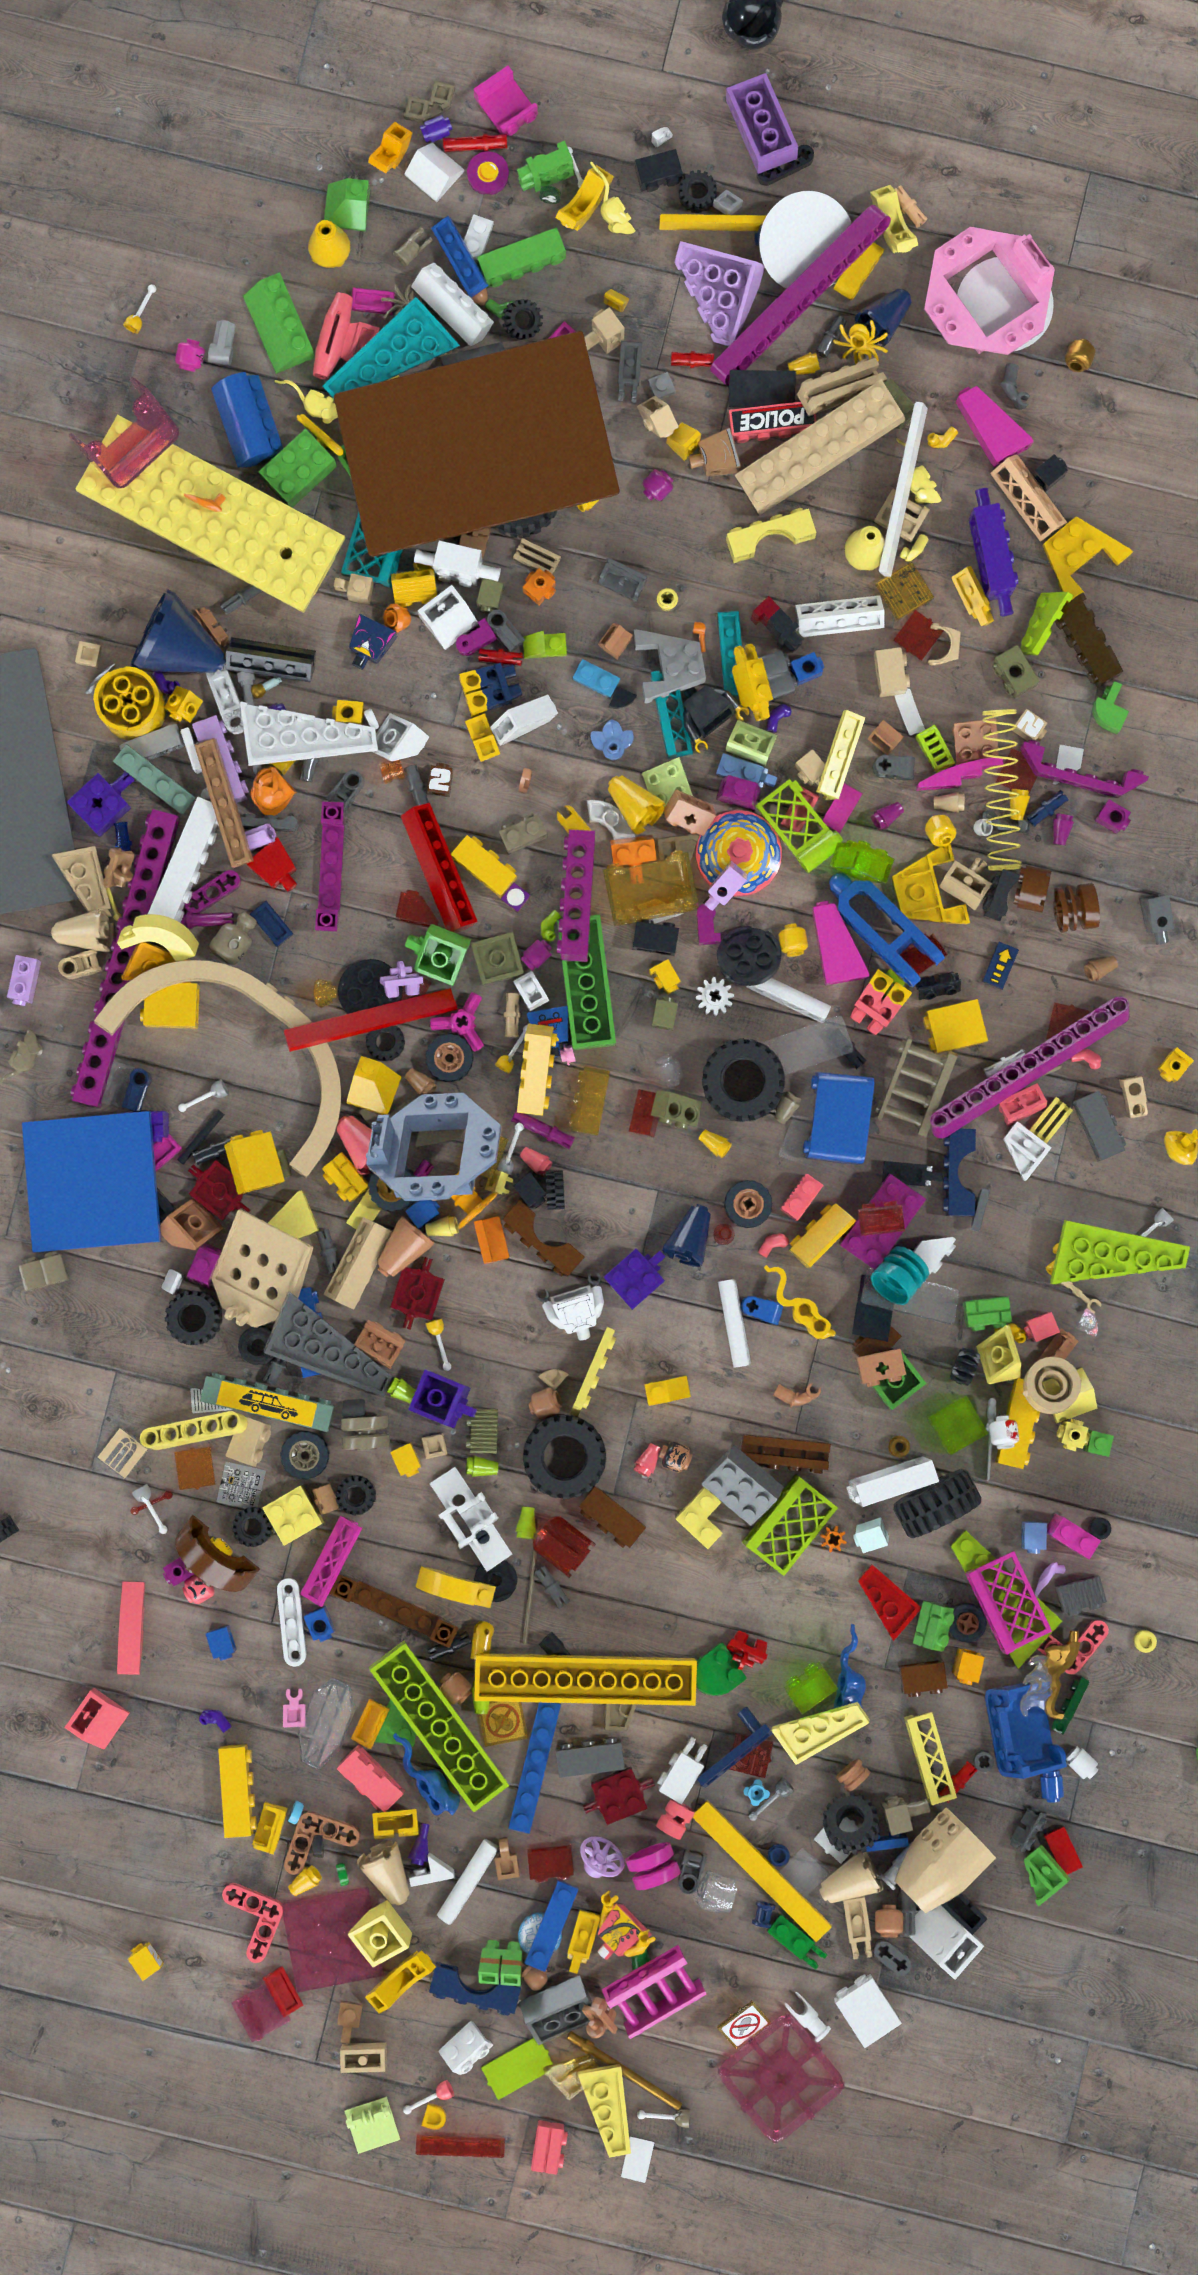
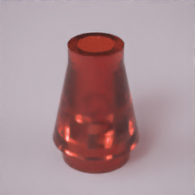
M720 1224L714 1229L713 1237L718 1244L728 1245L734 1240L735 1232L730 1225ZM722 1230L728 1231L729 1235L727 1238L721 1236Z

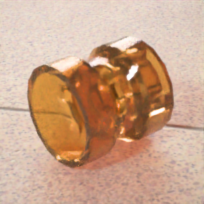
M400 759L389 764L386 762L379 764L385 784L391 783L393 779H406Z

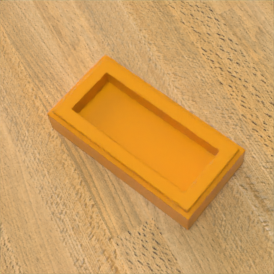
M369 1699L351 1739L371 1749L390 1708L374 1699Z

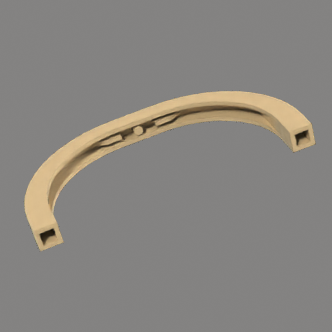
M201 960L168 963L140 974L122 987L94 1020L96 1025L113 1036L131 1011L151 994L174 984L201 981L221 984L243 993L289 1028L312 1023L306 1015L294 1006L295 1002L287 996L281 997L276 993L278 990L270 983L265 985L252 975L238 968L222 963ZM328 1043L307 1047L316 1065L320 1080V1107L315 1126L309 1138L288 1165L305 1179L328 1148L340 1113V1077Z

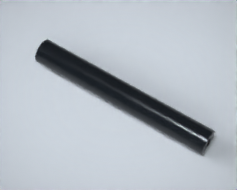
M220 1110L216 1111L177 1160L184 1165L191 1157L192 1152L196 1151L225 1114Z

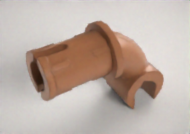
M811 1383L807 1386L806 1392L803 1394L797 1392L796 1394L779 1384L773 1396L790 1404L792 1408V1406L804 1405L818 1398L821 1393V1387L816 1394H811L810 1388L813 1384Z

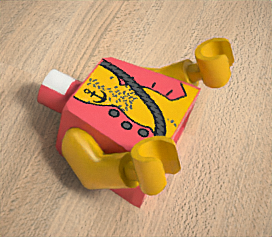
M608 1890L601 1896L603 1907L598 1936L605 1943L600 1947L598 1953L605 1960H608L613 1953L622 1957H633L643 1954L649 1944L655 1941V1937L649 1938L652 1935L650 1930L624 1904H615L614 1906L618 1896L615 1895L611 1898V1891Z

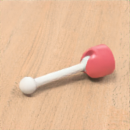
M448 2080L441 2082L437 2085L436 2093L411 2106H404L403 2112L410 2114L413 2109L437 2097L441 2100L454 2097V2091Z

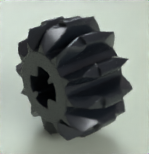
M960 1349L950 1375L951 1380L961 1385L968 1386L971 1384L981 1358L980 1354L972 1349Z

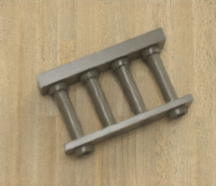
M907 1036V1039H902L898 1049V1052L901 1053L884 1099L883 1101H878L875 1112L878 1113L877 1119L882 1120L884 1113L913 1123L918 1128V1134L926 1137L931 1126L930 1117L937 1111L958 1056L957 1053L948 1051L947 1056L944 1054L940 1056L911 1045L912 1037ZM907 1053L939 1064V1067L942 1068L939 1076H932L903 1065ZM899 1073L931 1084V1087L934 1088L931 1096H924L895 1085ZM893 1093L923 1104V1107L926 1108L924 1115L916 1116L887 1105L891 1094Z

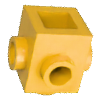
M176 686L164 708L170 712L169 716L178 722L184 720L191 723L203 700L190 690Z

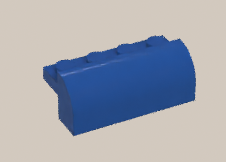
M246 372L236 373L223 378L211 388L238 468L254 467L263 459H273L284 449L259 375H246Z

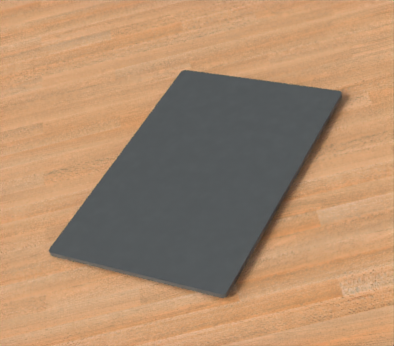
M35 648L0 654L1 915L79 900L52 857L53 854L75 850L39 653Z

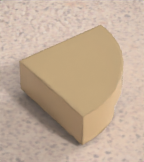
M550 1369L538 1377L555 1391L569 1374L559 1369Z

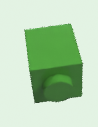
M1088 1430L1090 1438L1088 1444L1084 1445L1083 1451L1109 1457L1114 1436Z

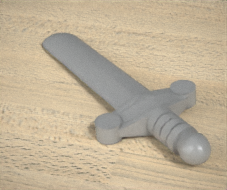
M994 1398L988 1400L987 1431H989V1425L996 1420V1400ZM990 1431L988 1435L987 1481L990 1479L992 1443Z

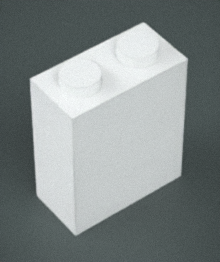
M864 1974L854 1981V1985L849 1988L844 1987L836 1993L837 1996L834 1997L836 2005L864 2048L902 2024L871 1974L867 1976Z

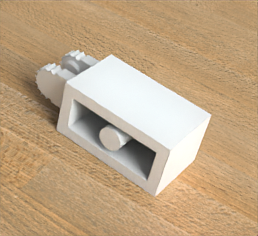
M693 1737L689 1739L683 1750H680L678 1754H673L668 1763L671 1765L667 1773L663 1772L657 1782L660 1785L658 1787L660 1792L681 1805L704 1768V1764L700 1760L708 1747L703 1744L699 1747L696 1756L692 1757L688 1753L695 1744L696 1739Z

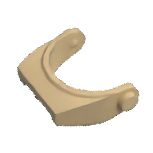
M933 623L931 629L944 630L950 636L951 646L945 657L939 660H928V664L936 666L959 659L961 632L939 626V623Z

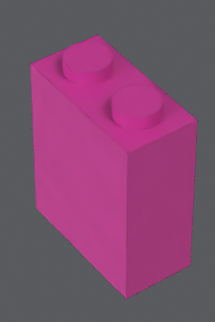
M1057 1514L1053 1516L1047 1526V1534L1089 1560L1101 1540Z

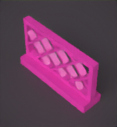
M1014 1551L965 1573L1003 1654H1009L1015 1651V1649L1052 1632ZM1009 1558H1012L1015 1565L1012 1574L1001 1570L1003 1562ZM999 1563L998 1568L992 1567ZM988 1568L995 1570L996 1574L993 1583L985 1581L981 1572ZM1000 1572L1011 1576L1007 1588L996 1585ZM1014 1578L1023 1581L1024 1588L1022 1593L1010 1590ZM995 1587L1006 1591L1002 1603L993 1599L992 1594ZM1009 1592L1020 1596L1017 1608L1005 1605ZM1024 1598L1033 1602L1034 1606L1031 1614L1020 1610ZM1004 1607L1015 1611L1012 1623L1003 1620L1002 1613ZM1019 1612L1030 1616L1026 1629L1015 1625ZM1033 1618L1041 1620L1045 1629L1037 1633L1031 1631L1030 1627ZM1014 1627L1025 1631L1023 1639L1017 1643H1014L1011 1637Z

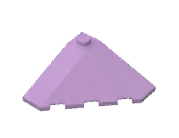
M680 241L674 263L678 270L682 269L687 279L684 283L692 297L695 296L699 304L697 309L704 323L708 322L713 332L710 334L713 341L730 346L741 333L759 289L765 266L756 261Z

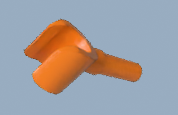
M695 622L693 634H700L699 642L701 652L703 653L706 652L704 639L706 627L704 623Z

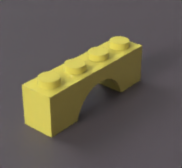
M798 508L786 516H782V514L775 515L767 522L756 521L751 523L750 527L744 529L742 527L731 529L730 533L726 536V541L733 563L753 558L758 542L771 534L786 536L794 545L815 539L816 530L809 509L803 510V508Z

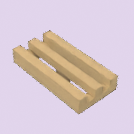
M522 538L513 559L535 570L540 568L542 571L548 570L553 574L561 556ZM524 546H526V547H528V548H530V549H532V550H534V551H536V552H538V553H540V554H542V555H544V556H546V557H548V558H551V559H553V560H555V561H554V562L549 561V560H547V559H545V558H543V557H541V556H539V555H537V554H535V553H533V552H531V551H529V550H527V549H524ZM523 553L537 561H540L550 566L551 569L549 570L545 567H542L520 556V554Z

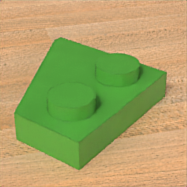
M1042 1845L1024 1859L1026 1870L1029 1872L1031 1887H1034L1037 1897L1035 1901L1038 1906L1071 1880Z

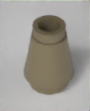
M786 1091L782 1095L774 1119L782 1124H786L801 1105L799 1104L801 1098Z

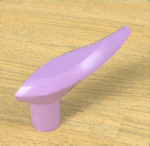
M1056 1562L1045 1568L1036 1587V1597L1049 1583L1053 1575L1065 1573L1064 1565H1058Z

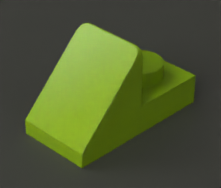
M540 631L523 637L525 639L523 642L524 659L567 656L565 633L544 634V631Z

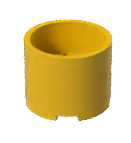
M125 666L124 668L107 672L96 685L93 698L96 712L107 728L117 737L130 741L161 728L166 716V709L164 708L166 702L153 679L144 671L135 667ZM131 699L133 701L132 704L128 703L126 705L124 703L125 700Z

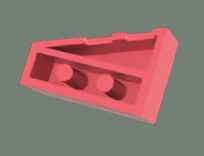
M360 1744L337 1767V1770L353 1783L362 1795H366L371 1800L370 1803L378 1811L386 1812L405 1792Z

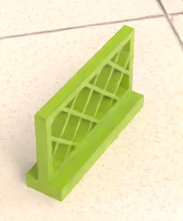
M795 1474L782 1490L779 1499L763 1514L742 1543L785 1576L838 1507ZM805 1488L811 1491L812 1501L801 1502L800 1494ZM826 1503L831 1507L825 1515L817 1516L816 1504ZM813 1505L814 1516L802 1518L801 1506ZM790 1507H798L799 1518L787 1520V1510ZM814 1520L815 1528L813 1531L804 1533L803 1521ZM799 1522L800 1533L789 1535L788 1523ZM778 1524H784L785 1535L774 1537L773 1528ZM801 1537V1546L798 1549L790 1550L789 1538ZM786 1539L787 1550L775 1552L774 1540ZM771 1541V1553H761L757 1548L762 1542ZM787 1554L788 1562L781 1569L776 1565V1555Z

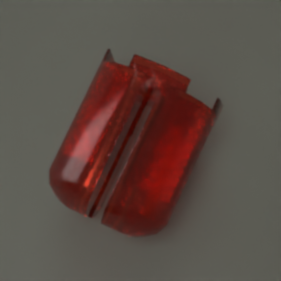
M554 1516L548 1519L533 1540L534 1550L568 1578L572 1576L569 1573L570 1570L576 1571L591 1551L588 1547L596 1545V1543L561 1516Z

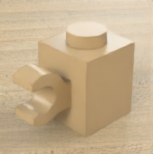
M351 574L350 581L335 578L334 587L335 590L347 592L349 601L370 605L374 582L370 577Z

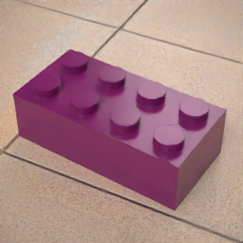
M889 1173L856 1222L844 1236L840 1246L875 1270L926 1201V1198Z

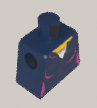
M359 614L349 645L350 650L357 654L352 665L363 670L368 660L378 664L397 639V632Z

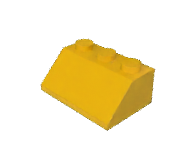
M836 1203L833 1206L828 1204L820 1212L822 1217L817 1222L813 1219L805 1227L807 1232L802 1237L798 1234L789 1243L792 1246L789 1251L806 1268H810L856 1222L850 1214Z

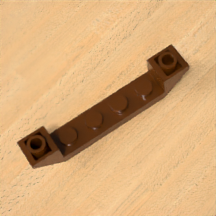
M338 1575L329 1593L348 1603L350 1601L427 1635L430 1637V1640L450 1648L459 1628L430 1611L346 1575Z

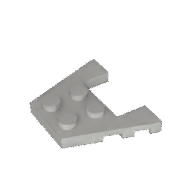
M637 629L633 630L635 650L658 649L663 681L642 683L644 703H650L654 698L660 696L662 698L669 696V693L679 689L683 691L705 683L706 674L700 642Z

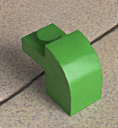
M1114 681L1111 686H1106L1102 698H1096L1093 703L1092 713L1100 727L1117 735L1129 711L1114 704L1122 684Z

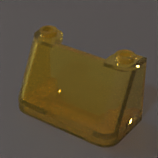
M683 850L670 853L671 856L667 857V860L628 868L619 866V863L607 865V869H603L614 926L632 924L637 921L641 922V919L652 920L698 909V898L688 852L683 853Z

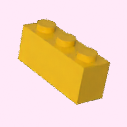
M466 835L451 853L452 859L498 897L502 898L513 882L517 880L516 870L508 863L504 866L498 861L500 857L491 849L487 852L481 847L483 843L475 836L470 838Z

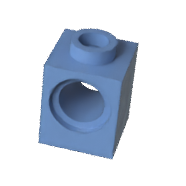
M1022 1521L1021 1548L1027 1549V1553L1039 1554L1040 1550H1046L1047 1523Z

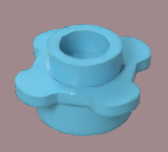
M759 1779L754 1780V1783L749 1787H745L743 1791L744 1795L750 1798L753 1806H758L760 1802L770 1796V1792L763 1787L762 1781Z

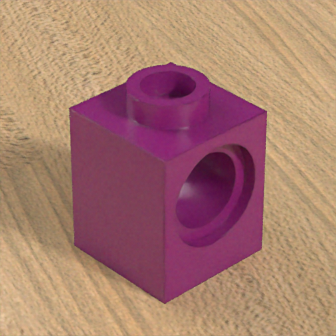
M1109 799L1102 807L1095 822L1117 834L1120 830L1125 831L1131 820L1128 817L1131 812ZM1110 813H1116L1119 816L1120 820L1118 823L1111 821Z

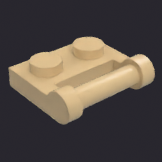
M894 488L874 520L875 523L888 529L893 506L891 504L894 501L896 492ZM908 499L906 508L919 516L916 519L905 513L900 537L911 543L930 509L925 506L923 508Z

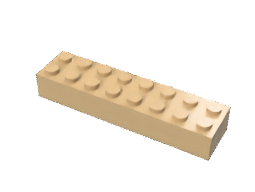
M881 379L737 473L735 477L760 516L905 422L904 414Z

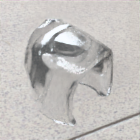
M707 1871L700 1881L697 1891L693 1894V1900L704 1911L729 1913L737 1893V1888H735L736 1880Z

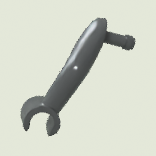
M987 810L983 813V819L998 817L992 810ZM1000 819L991 820L995 824L1020 827L1021 829L1016 831L1018 833H1028L1030 830L1029 821L1018 820V824H1007ZM993 825L995 829L1001 832L1016 830V828Z

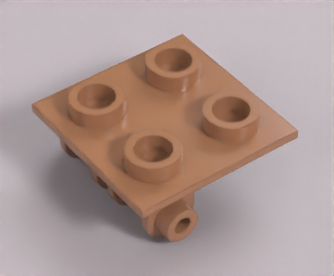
M996 718L986 719L988 721L997 722ZM983 720L953 723L952 735L955 741L956 765L979 759L993 758L985 756L984 753L989 750L998 749V741L987 740L983 736L997 732V724L987 723ZM997 734L986 736L998 739ZM998 751L987 753L988 755L999 756Z

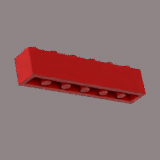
M429 802L410 808L401 815V819L445 928L454 933L464 931L478 921L431 804Z

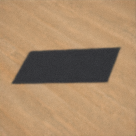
M730 370L729 407L751 408L794 403L796 371Z
M861 1275L852 1334L888 1342L894 1303L888 1301L876 1291L872 1285L871 1276Z

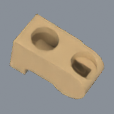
M1135 1076L1119 1079L1129 1119L1146 1116L1148 1110L1143 1078Z

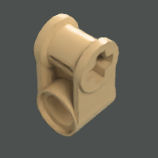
M88 950L78 955L64 958L58 965L59 972L69 980L103 971L102 967H99L96 957L98 952L96 950ZM70 963L74 964V971L66 974L64 967Z

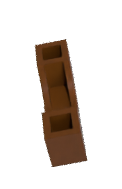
M519 1200L502 1219L505 1222L503 1226L510 1233L513 1234L516 1231L522 1236L520 1241L528 1248L533 1246L537 1249L536 1255L545 1263L548 1260L555 1266L552 1269L561 1277L564 1274L569 1276L585 1256L570 1243L558 1247L542 1243L534 1232L536 1214Z

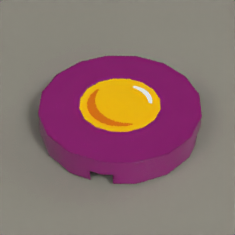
M481 152L475 155L468 164V182L473 190L479 194H497L508 183V164L502 156L495 152Z

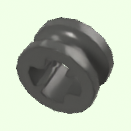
M979 1751L974 1755L973 1763L979 1771L987 1772L994 1766V1759L989 1752ZM981 1756L983 1758L988 1756L987 1761L989 1764L987 1766L984 1764L983 1767L979 1766L980 1761L978 1759Z

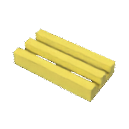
M1055 1097L1029 1131L1047 1144L1073 1110L1066 1106L1064 1102H1061L1059 1098ZM1057 1104L1059 1106L1042 1129L1037 1132V1127ZM1065 1110L1066 1112L1044 1138L1042 1136L1060 1112Z

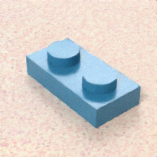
M584 659L580 662L573 676L574 681L610 699L620 682L619 677Z

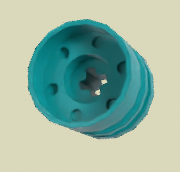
M897 1246L892 1248L883 1263L872 1273L871 1282L882 1297L894 1304L905 1305L915 1295L923 1282L926 1281L929 1276V1269L919 1255L905 1247Z

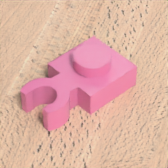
M287 1689L286 1697L290 1702L289 1705H283V1727H306V1705L299 1704V1701L303 1698V1691L298 1689V1696L293 1698L291 1697V1690Z

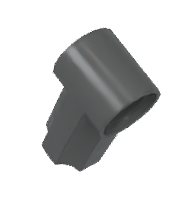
M493 610L489 613L487 619L492 631L510 652L517 649L525 639L507 619L505 613L501 610ZM496 616L503 619V623L499 626L491 623L492 619Z

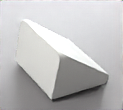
M169 1269L161 1288L171 1294H177L184 1274Z

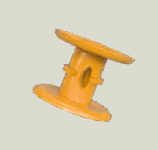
M474 1190L473 1194L453 1195L451 1198L455 1201L454 1205L456 1207L459 1205L467 1214L459 1223V1230L476 1217L499 1193L493 1192L484 1200Z

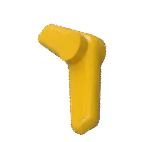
M304 414L297 415V420L317 437L316 440L324 448L329 447L336 455H343V448Z

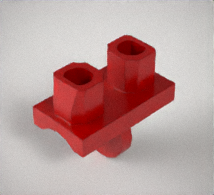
M738 1630L726 1647L734 1653L732 1660L739 1662L737 1669L742 1670L745 1665L752 1668L755 1662L762 1665L768 1656L766 1654L768 1643L761 1639H756L753 1647L746 1645L749 1635Z

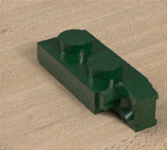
M1081 1675L1079 1680L1074 1679L1070 1688L1073 1693L1070 1699L1065 1698L1060 1709L1063 1711L1064 1718L1054 1719L1051 1727L1052 1730L1064 1735L1090 1683L1088 1678Z

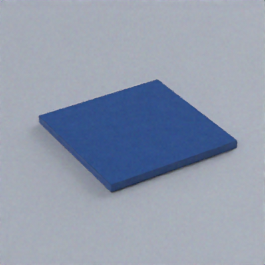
M151 1111L22 1122L32 1252L161 1242Z

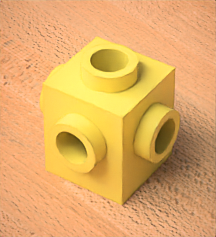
M1071 1418L1070 1422L1063 1421V1424L1059 1425L1057 1437H1059L1058 1442L1064 1443L1063 1448L1076 1451V1448L1083 1449V1446L1088 1444L1090 1433L1088 1428L1083 1426L1084 1422ZM1074 1431H1077L1078 1435L1074 1440L1071 1435Z

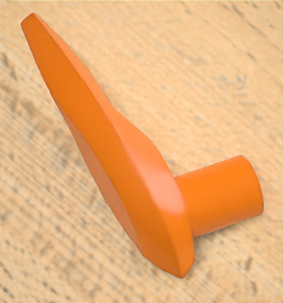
M184 493L186 498L206 509L222 512L220 506L226 499L223 494L219 493L214 500Z

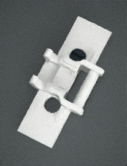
M456 1467L430 1483L446 1508L439 1517L444 1519L457 1539L460 1549L469 1544L486 1571H489L513 1555L493 1525L499 1517L495 1512H492L482 1492L476 1497L474 1496ZM456 1495H463L465 1497L463 1505L455 1506L453 1504V1499ZM456 1511L459 1512L472 1532V1535L467 1539L451 1516Z

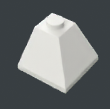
M390 713L376 733L378 751L371 752L390 761L415 756L424 748L429 736L415 724Z

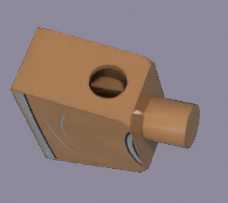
M730 428L698 442L699 453L688 456L690 468L703 466L706 476L739 473L741 469Z

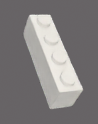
M435 263L422 268L411 286L470 346L482 341L494 323L487 313L481 310L473 302L472 298L466 295L458 287L457 283L451 280L443 272L442 268Z

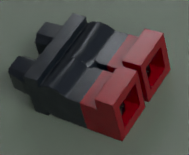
M770 596L753 610L750 620L755 625L761 622L770 631L771 637L777 641L780 649L785 645L793 653L802 645L804 638L798 632L799 625L796 622L792 624L790 617Z

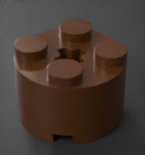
M1027 865L1026 868L1021 867L1018 884H1022L1021 889H1016L1013 904L1017 905V908L1043 913L1052 871Z

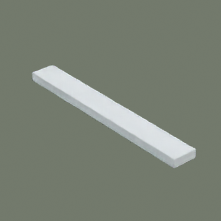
M922 402L914 404L881 556L879 572L887 577L892 575L928 408Z

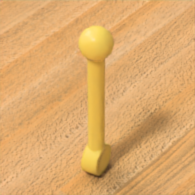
M106 888L114 912L113 918L118 921L122 915L118 913L110 888Z

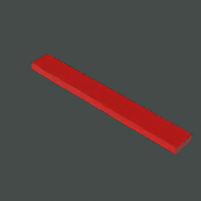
M449 988L283 1031L289 1052L454 1011L457 1010V1004L452 990Z

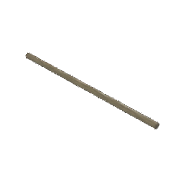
M541 1519L536 1520L523 1644H527Z

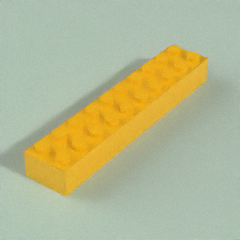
M475 1653L474 1701L696 1706L697 1661L695 1658Z

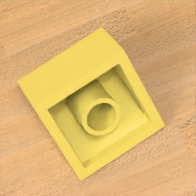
M386 1900L370 1909L348 1932V1936L370 1965L375 1967L408 1949L412 1932L389 1901Z

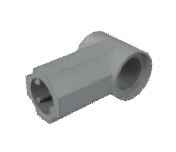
M226 320L217 321L214 340L209 347L208 362L227 366L231 365L235 324Z

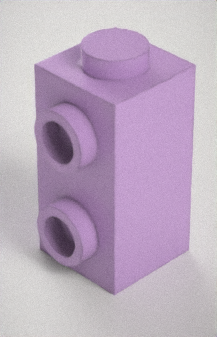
M16 955L7 998L13 1000L12 1004L25 1006L26 1003L32 1004L41 961L38 959Z

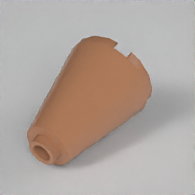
M402 1216L398 1220L377 1261L379 1265L378 1270L386 1277L389 1275L394 1277L434 1245V1242Z

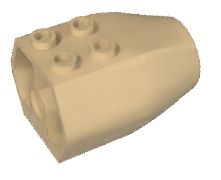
M946 1807L914 1839L904 1856L894 1881L925 1913H928L963 1892L996 1857Z

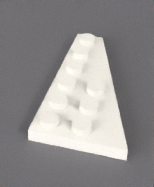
M240 702L249 766L378 751L375 727L354 723L346 724L336 722L333 719L327 718L325 720L315 718L312 715L286 710H273L265 706L259 705L258 707Z

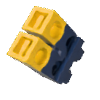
M501 663L493 666L459 674V680L466 697L471 718L480 715V713L510 705L512 700L522 696L519 683L508 686L506 681L516 677L513 664L502 666Z

